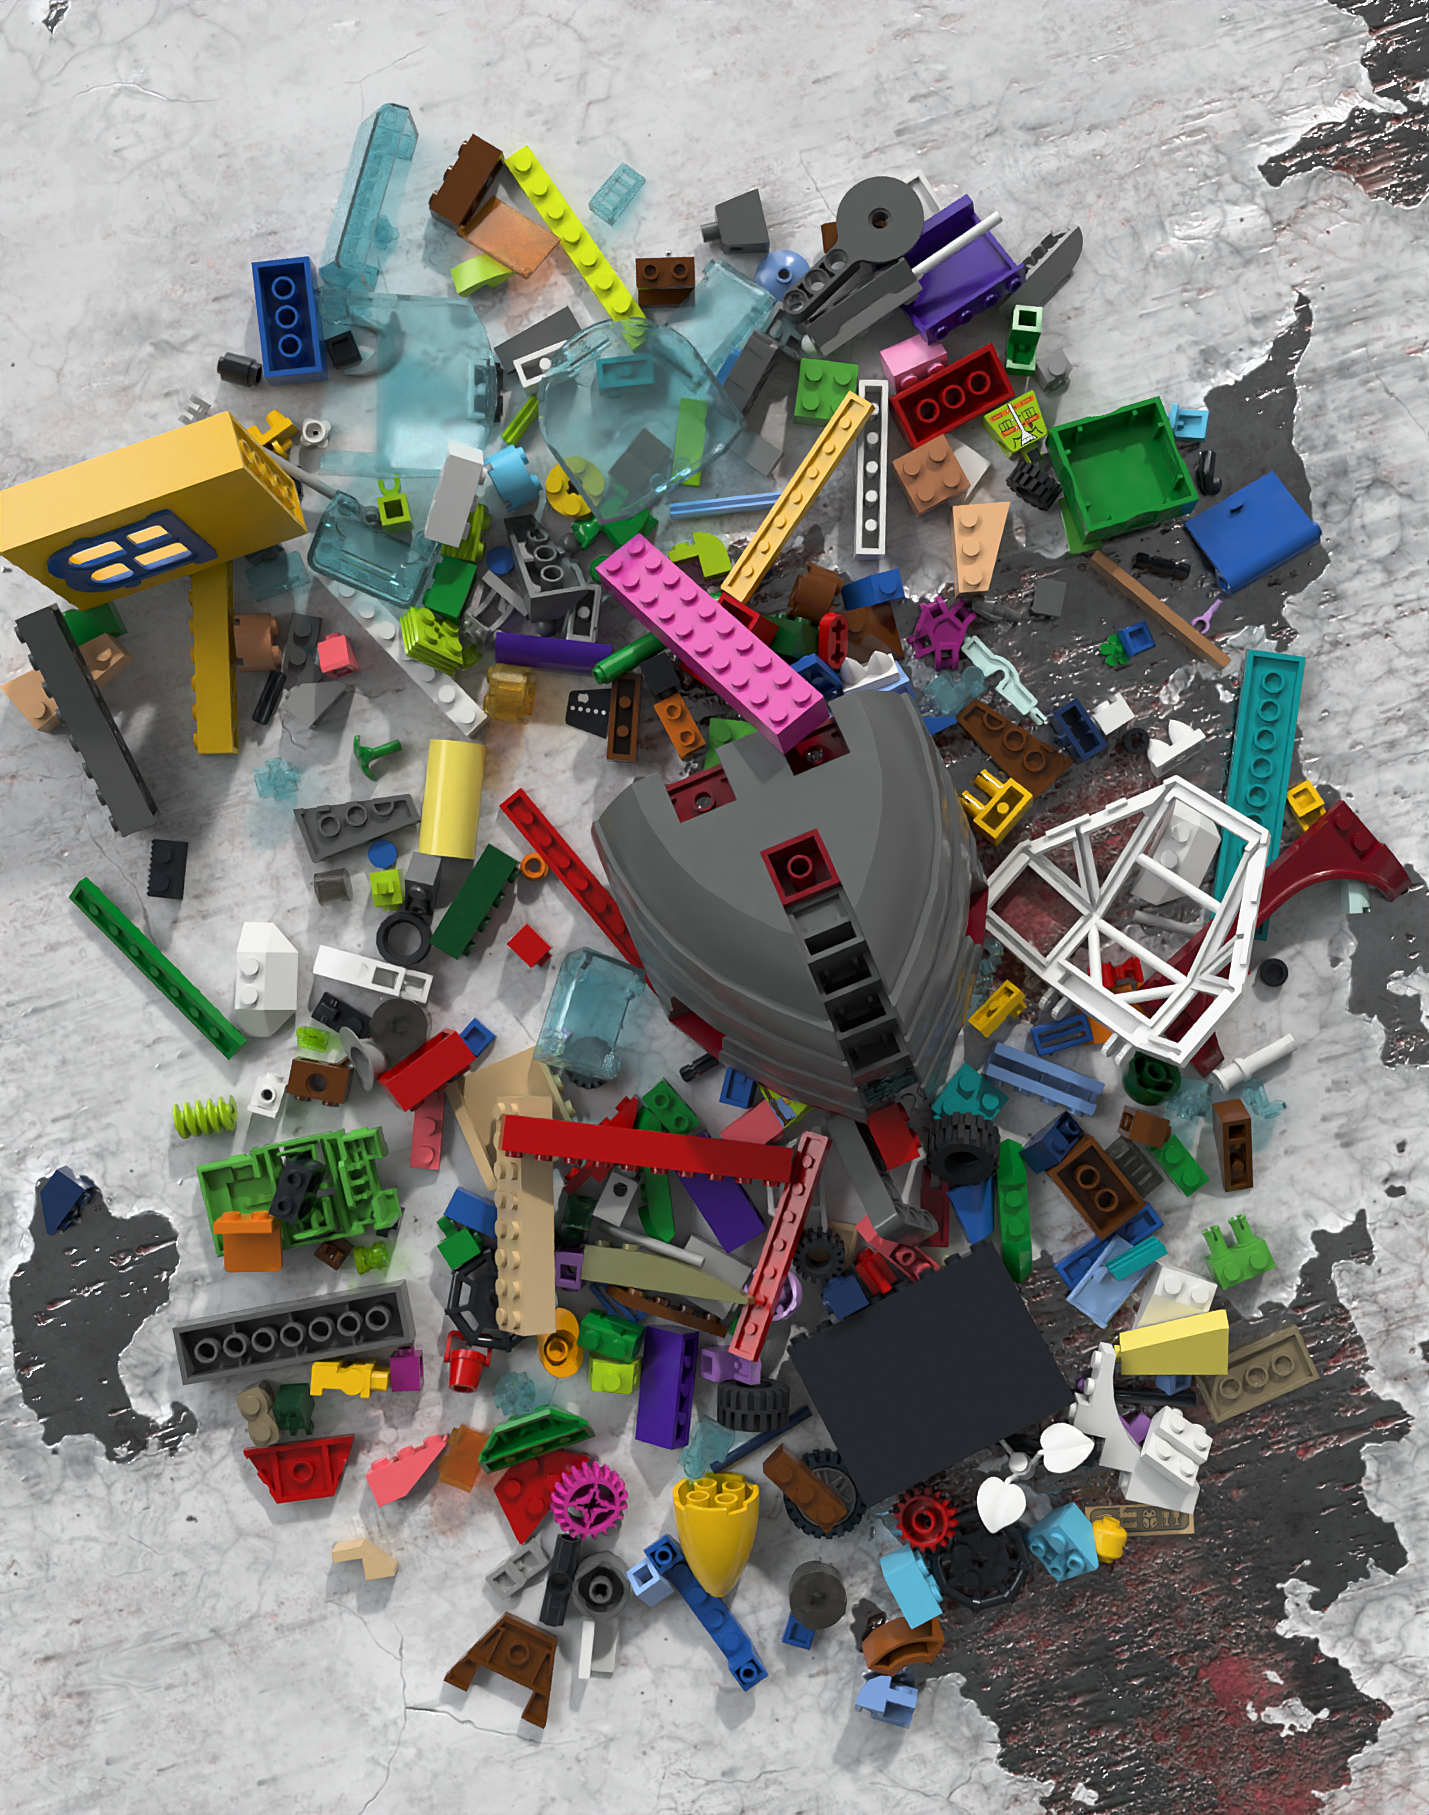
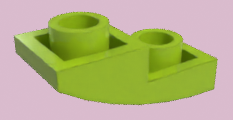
M506 248L476 256L450 270L457 293L463 298L486 284L494 288L516 274L509 251Z

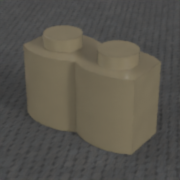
M263 1379L246 1386L237 1395V1405L241 1415L248 1421V1431L253 1443L260 1449L279 1441L286 1432V1421L282 1412L275 1406V1395L270 1384Z

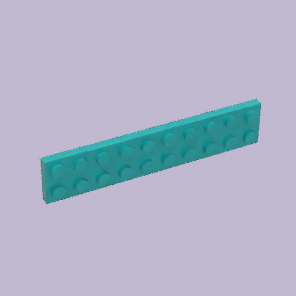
M1248 649L1245 654L1225 804L1269 831L1271 838L1266 862L1267 868L1279 856L1306 657ZM1223 827L1221 828V841L1219 843L1212 898L1220 903L1245 853V847L1248 845V842ZM1210 911L1209 921L1216 915L1212 911ZM1270 917L1255 930L1253 940L1267 941Z

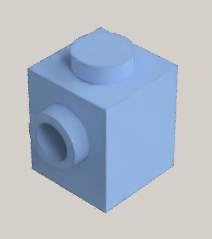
M648 1557L627 1571L628 1579L636 1596L651 1608L675 1591L666 1573L664 1572L660 1575Z

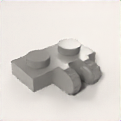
M778 301L760 331L785 345L782 355L799 365L803 357L786 345L791 338L802 347L804 335L796 331L799 324H793L787 320L782 302Z

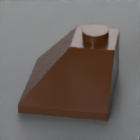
M891 604L866 606L838 613L848 620L847 658H851L859 664L869 662L875 651L886 655L891 653L894 661L905 660Z

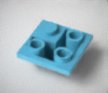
M1074 1502L1055 1508L1023 1535L1030 1551L1040 1560L1057 1582L1094 1571L1099 1566L1092 1523Z

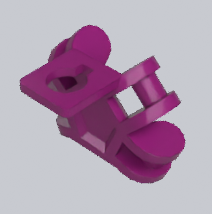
M940 595L934 597V601L927 605L925 603L919 604L920 616L914 633L906 639L908 645L911 644L915 651L913 655L915 660L934 652V672H940L941 668H951V671H958L961 644L968 625L978 613L968 610L964 606L965 602L962 599L949 611ZM936 612H940L942 614L934 619L932 617V614ZM957 614L964 622H960L954 615ZM928 635L932 645L925 648L922 638ZM941 650H951V656L941 657Z

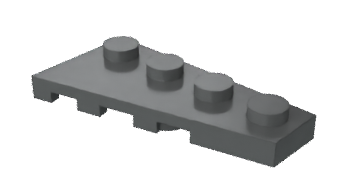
M410 794L373 798L372 800L359 802L351 801L337 805H322L315 808L293 809L311 860L315 864L421 822Z

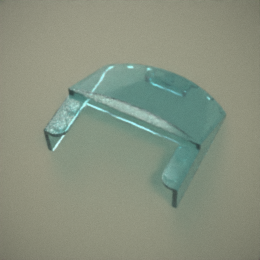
M333 289L320 290L319 313L325 322L333 325L377 327L376 452L326 451L319 459L318 475L369 477L376 479H393V477H399L400 479L440 478L439 473L441 467L444 466L448 449H446L448 440L482 450V453L484 452L496 411L497 372L486 328L482 324L470 299Z

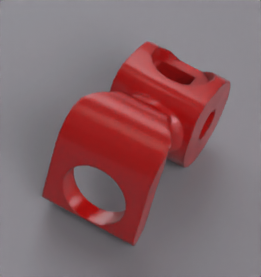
M1135 955L1130 956L1124 963L1113 966L1111 961L1101 963L1102 985L1104 988L1115 986L1117 980L1125 978L1144 982L1140 959ZM1090 966L1087 967V973H1088V976H1089V977H1090Z

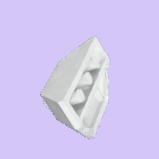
M1175 799L1160 826L1147 856L1199 889L1221 838L1212 820ZM1141 867L1129 893L1153 905H1159L1186 895L1144 867Z
M244 922L237 949L235 1011L239 1029L243 1036L271 1037L298 1010L299 951L279 930L275 923Z

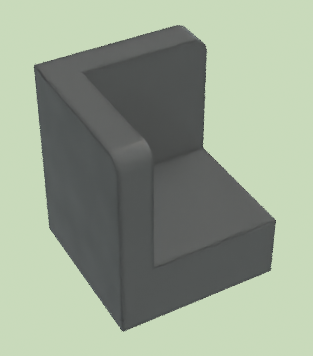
M1038 578L1034 582L1032 594H1035L1032 612L1051 616L1050 620H1058L1061 617L1067 583Z

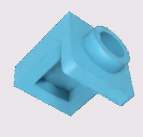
M1172 403L1171 413L1167 412L1166 414L1173 430L1174 441L1206 443L1210 419L1209 411L1180 409L1178 403Z

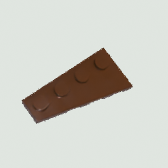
M976 698L955 717L956 723L1009 778H1012L1033 795V801L1075 762L1068 756H1064L1046 742H1042L1029 734L1030 732L1010 722L1006 717Z
M608 1284L605 1293L624 1306L722 1338L726 1337L729 1327L720 1322V1317L705 1311L704 1315L695 1313L696 1309L682 1303L676 1306L670 1304L671 1300L658 1295L654 1297L645 1295L646 1292L634 1287L626 1288L620 1285Z

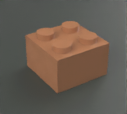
M944 434L892 461L890 466L916 518L965 493L971 486Z

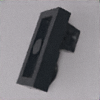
M329 992L323 994L311 1015L312 1018L339 1034L341 1027L351 1029L358 1039H365L376 1021Z

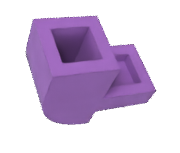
M730 1345L708 1346L699 1349L700 1377L713 1382L735 1379L749 1385L760 1384V1373L762 1370L760 1357L758 1362H752L728 1352Z

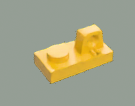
M1006 980L967 1021L983 1036L988 1038L999 1028L1008 1015L1016 1019L1027 1008L1023 1001L1026 996L1020 989Z

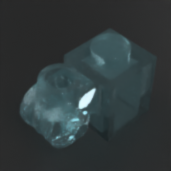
M969 666L961 674V683L955 682L945 670L923 688L921 693L941 717H944L947 713L953 717L965 707L962 703L964 699L969 695L975 699L987 687L984 684L982 669L977 666Z
M704 1415L701 1423L695 1422L689 1435L693 1439L689 1449L683 1447L677 1463L684 1467V1472L689 1478H701L706 1471L704 1457L709 1456L723 1463L735 1439V1430L726 1428L716 1420Z

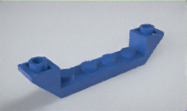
M666 1533L645 1548L644 1553L659 1574L666 1573L728 1659V1669L742 1689L746 1692L766 1678L768 1671L752 1640L722 1598L711 1596L697 1581L686 1561L680 1543Z

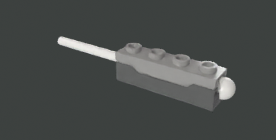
M996 211L913 269L909 267L903 256L882 267L804 322L812 337L809 338L807 334L803 337V350L809 355H816L822 351L824 356L828 354L834 356L846 347L845 343L853 337L856 339L861 338L870 331L869 326L877 320L883 322L895 313L893 309L902 303L904 305L912 303L919 297L918 292L923 289L919 283L922 276L1003 222L1000 214Z

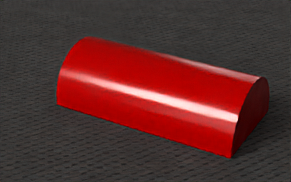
M991 342L888 398V407L901 436L907 445L914 450L942 434L945 435L1011 399L1016 394Z

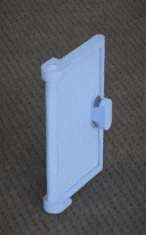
M1118 1234L1115 1235L1066 1299L1092 1318L1104 1330L1108 1326L1107 1323L1151 1266L1157 1263V1261H1154L1124 1279L1117 1281L1109 1274L1104 1263L1134 1247Z

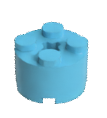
M512 444L483 459L484 465L490 463L492 467L487 472L502 501L509 500L511 504L506 507L509 513L540 497L538 492L543 490L534 473L529 475L525 467L529 461L522 447L516 449Z

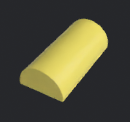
M430 739L418 852L435 856L475 860L487 746L461 741Z

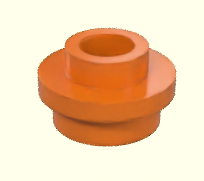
M538 853L527 854L520 863L522 875L530 881L542 880L549 871V866ZM534 861L540 864V869L536 873L530 870V864Z

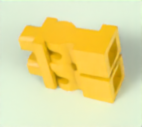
M345 1355L316 1360L312 1365L310 1395L322 1396L326 1389H342L348 1395L361 1393L360 1398H369L373 1391L387 1392L388 1385L391 1384L390 1365H379L378 1357H369L368 1360L356 1358L352 1361H346Z

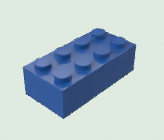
M304 256L252 262L264 378L272 387L328 381L317 272L311 258Z

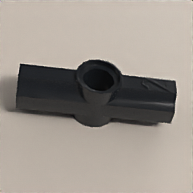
M568 1533L557 1535L539 1617L540 1622L552 1627L563 1626L582 1542L581 1538L577 1536L573 1538ZM557 1575H562L568 1582L558 1584L553 1578Z

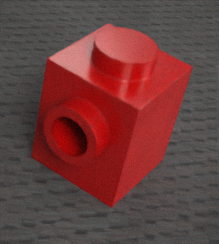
M527 923L507 943L530 968H534L536 965L541 968L553 956L549 952L553 946L530 923Z

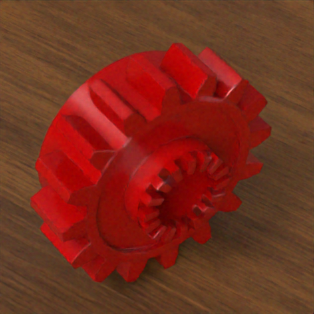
M917 1486L914 1489V1494L908 1491L904 1494L905 1500H900L897 1503L901 1511H897L894 1514V1517L899 1519V1524L895 1528L902 1531L901 1539H907L910 1542V1548L917 1545L920 1546L921 1552H925L930 1547L935 1552L939 1549V1544L945 1547L949 1543L947 1537L952 1538L955 1536L956 1532L951 1527L959 1524L957 1519L952 1518V1515L957 1512V1508H949L948 1504L952 1500L951 1497L945 1500L941 1498L943 1490L940 1489L934 1494L932 1486H927L924 1492L920 1486ZM921 1513H926L930 1516V1525L922 1521Z

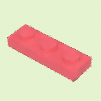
M445 1090L437 1094L430 1093L424 1098L425 1103L415 1110L411 1168L440 1169L446 1102Z

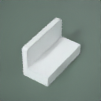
M619 1615L609 1620L584 1616L578 1678L590 1679L591 1671H614Z

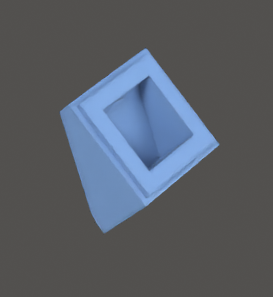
M1156 1375L1155 1385L1170 1396L1191 1387L1192 1375Z

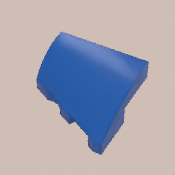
M990 1176V1180L987 1182L981 1181L980 1185H959L946 1192L957 1215L955 1217L968 1243L972 1245L985 1239L994 1231L995 1176Z

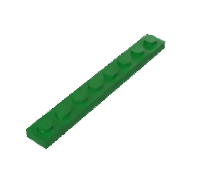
M88 877L80 880L68 898L228 1060L233 1058L248 1040Z

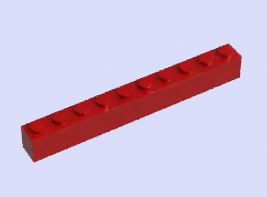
M503 1113L498 1149L505 1151L506 1157L523 1158V1153L535 1154L534 1160L552 1162V1156L564 1157L563 1163L581 1165V1160L593 1161L592 1166L610 1168V1163L622 1164V1170L639 1171V1166L650 1167V1173L667 1175L668 1169L679 1170L678 1176L696 1178V1172L706 1173L709 1180L724 1181V1176L735 1177L736 1183L752 1184V1179L763 1180V1186L780 1187V1182L790 1183L793 1148Z

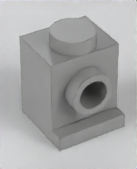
M1062 348L1040 360L1035 365L1034 378L1045 396L1071 382L1068 375L1073 367Z

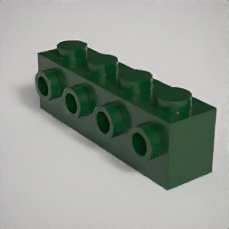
M488 843L428 942L456 960H461L463 956L468 958L476 946V943L473 941L478 931L483 933L491 921L488 915L492 908L498 909L505 899L506 894L503 891L508 882L513 884L521 872L518 866L521 862Z

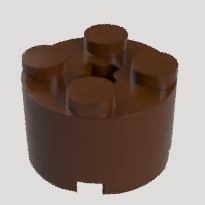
M805 561L801 568L806 569L803 576L797 575L787 604L792 607V610H787L786 616L794 619L801 617L811 621L813 626L819 627L822 617L834 611V606H831L834 595H839L844 579L839 578L838 572Z

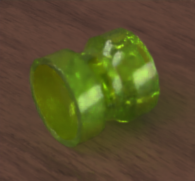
M383 1240L374 1242L372 1246L367 1248L362 1245L353 1249L355 1266L360 1276L369 1274L372 1269L384 1270L389 1268V1256Z

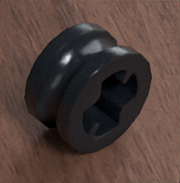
M1132 728L1124 733L1121 743L1127 753L1139 754L1148 748L1150 739L1144 729ZM1139 734V741L1142 742V746L1138 745L1132 748V741L1129 740V736L1133 737Z

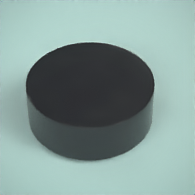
M1268 958L1260 963L1257 975L1264 985L1278 987L1287 980L1288 967L1280 959Z

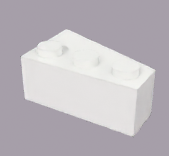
M448 440L446 448L448 452L444 466L441 467L439 473L440 479L426 521L424 538L459 548L461 539H467L470 530V523L467 522L469 512L475 513L479 496L475 495L478 484L483 486L487 468L483 467L482 450Z

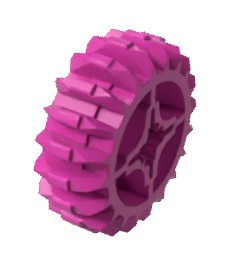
M583 1461L579 1470L572 1465V1473L568 1475L562 1472L561 1477L564 1482H555L554 1486L557 1491L551 1492L553 1503H551L550 1507L554 1513V1520L560 1524L559 1526L562 1531H568L573 1538L579 1534L580 1538L585 1541L588 1534H591L592 1538L596 1540L597 1533L601 1531L602 1534L607 1536V1528L610 1526L617 1529L615 1520H624V1514L621 1510L628 1509V1504L625 1500L628 1498V1492L624 1489L625 1483L622 1478H619L618 1472L614 1469L610 1471L609 1466L606 1464L600 1467L598 1462L594 1461L591 1467H588L587 1463ZM598 1484H602L610 1489V1495H605L604 1492H600L598 1489ZM568 1506H574L576 1510H580L581 1517L572 1515L568 1511Z

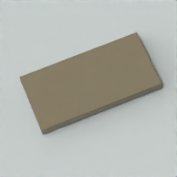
M1292 1325L1229 1353L1228 1375H1193V1378L1213 1423L1218 1425L1320 1379V1376L1298 1327Z

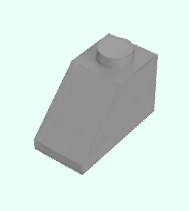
M344 682L301 684L299 687L294 686L286 694V702L283 706L308 729L314 731L352 688Z

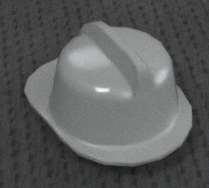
M341 1027L339 1032L342 1046L355 1069L360 1084L366 1091H371L374 1088L376 1079L392 1068L387 1051L377 1040L372 1038L358 1039L351 1029Z

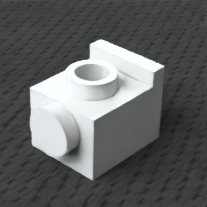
M1120 692L1109 698L1112 702L1111 704L1106 700L1092 709L1095 715L1090 718L1102 737L1135 717Z
M267 1072V1075L259 1076L247 1110L274 1119L281 1116L288 1094L286 1093L288 1082L283 1081L284 1076L273 1072ZM266 1089L272 1092V1098L270 1100L264 1097V1091Z

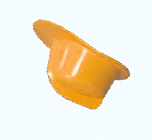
M557 1308L555 1310L556 1333L537 1335V1355L550 1375L557 1378H568L581 1367L583 1348L577 1346L579 1326L576 1317L564 1308Z

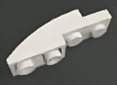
M323 945L319 947L312 972L426 1003L433 975Z

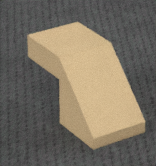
M366 1538L336 1543L331 1552L333 1563L362 1558L366 1581L394 1576L399 1567L398 1561Z

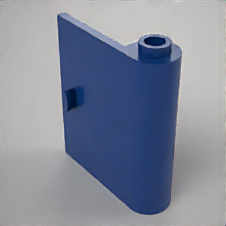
M1273 471L1184 523L1185 528L1216 568L1215 575L1218 584L1228 596L1234 595L1321 542L1320 536H1322V530L1318 523L1309 519Z

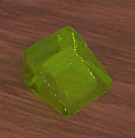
M304 1025L296 1030L297 1044L301 1048L325 1053L331 1033Z

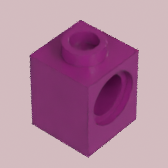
M402 1346L390 1356L391 1392L421 1390L424 1385L423 1349L415 1350L414 1346Z

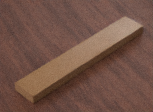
M1097 550L1086 562L1215 670H1222L1231 661L1229 656L1100 550Z

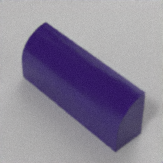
M496 632L495 661L498 666L593 677L592 669L595 668V664L615 652L613 646L608 644Z
M707 1129L695 1135L712 1138ZM674 1170V1172L678 1176L679 1170ZM697 1172L696 1178L678 1176L727 1254L766 1231V1221L743 1185L735 1182V1177L724 1176V1181L709 1180L706 1173Z
M646 1325L635 1440L669 1450L689 1445L700 1331L672 1325Z

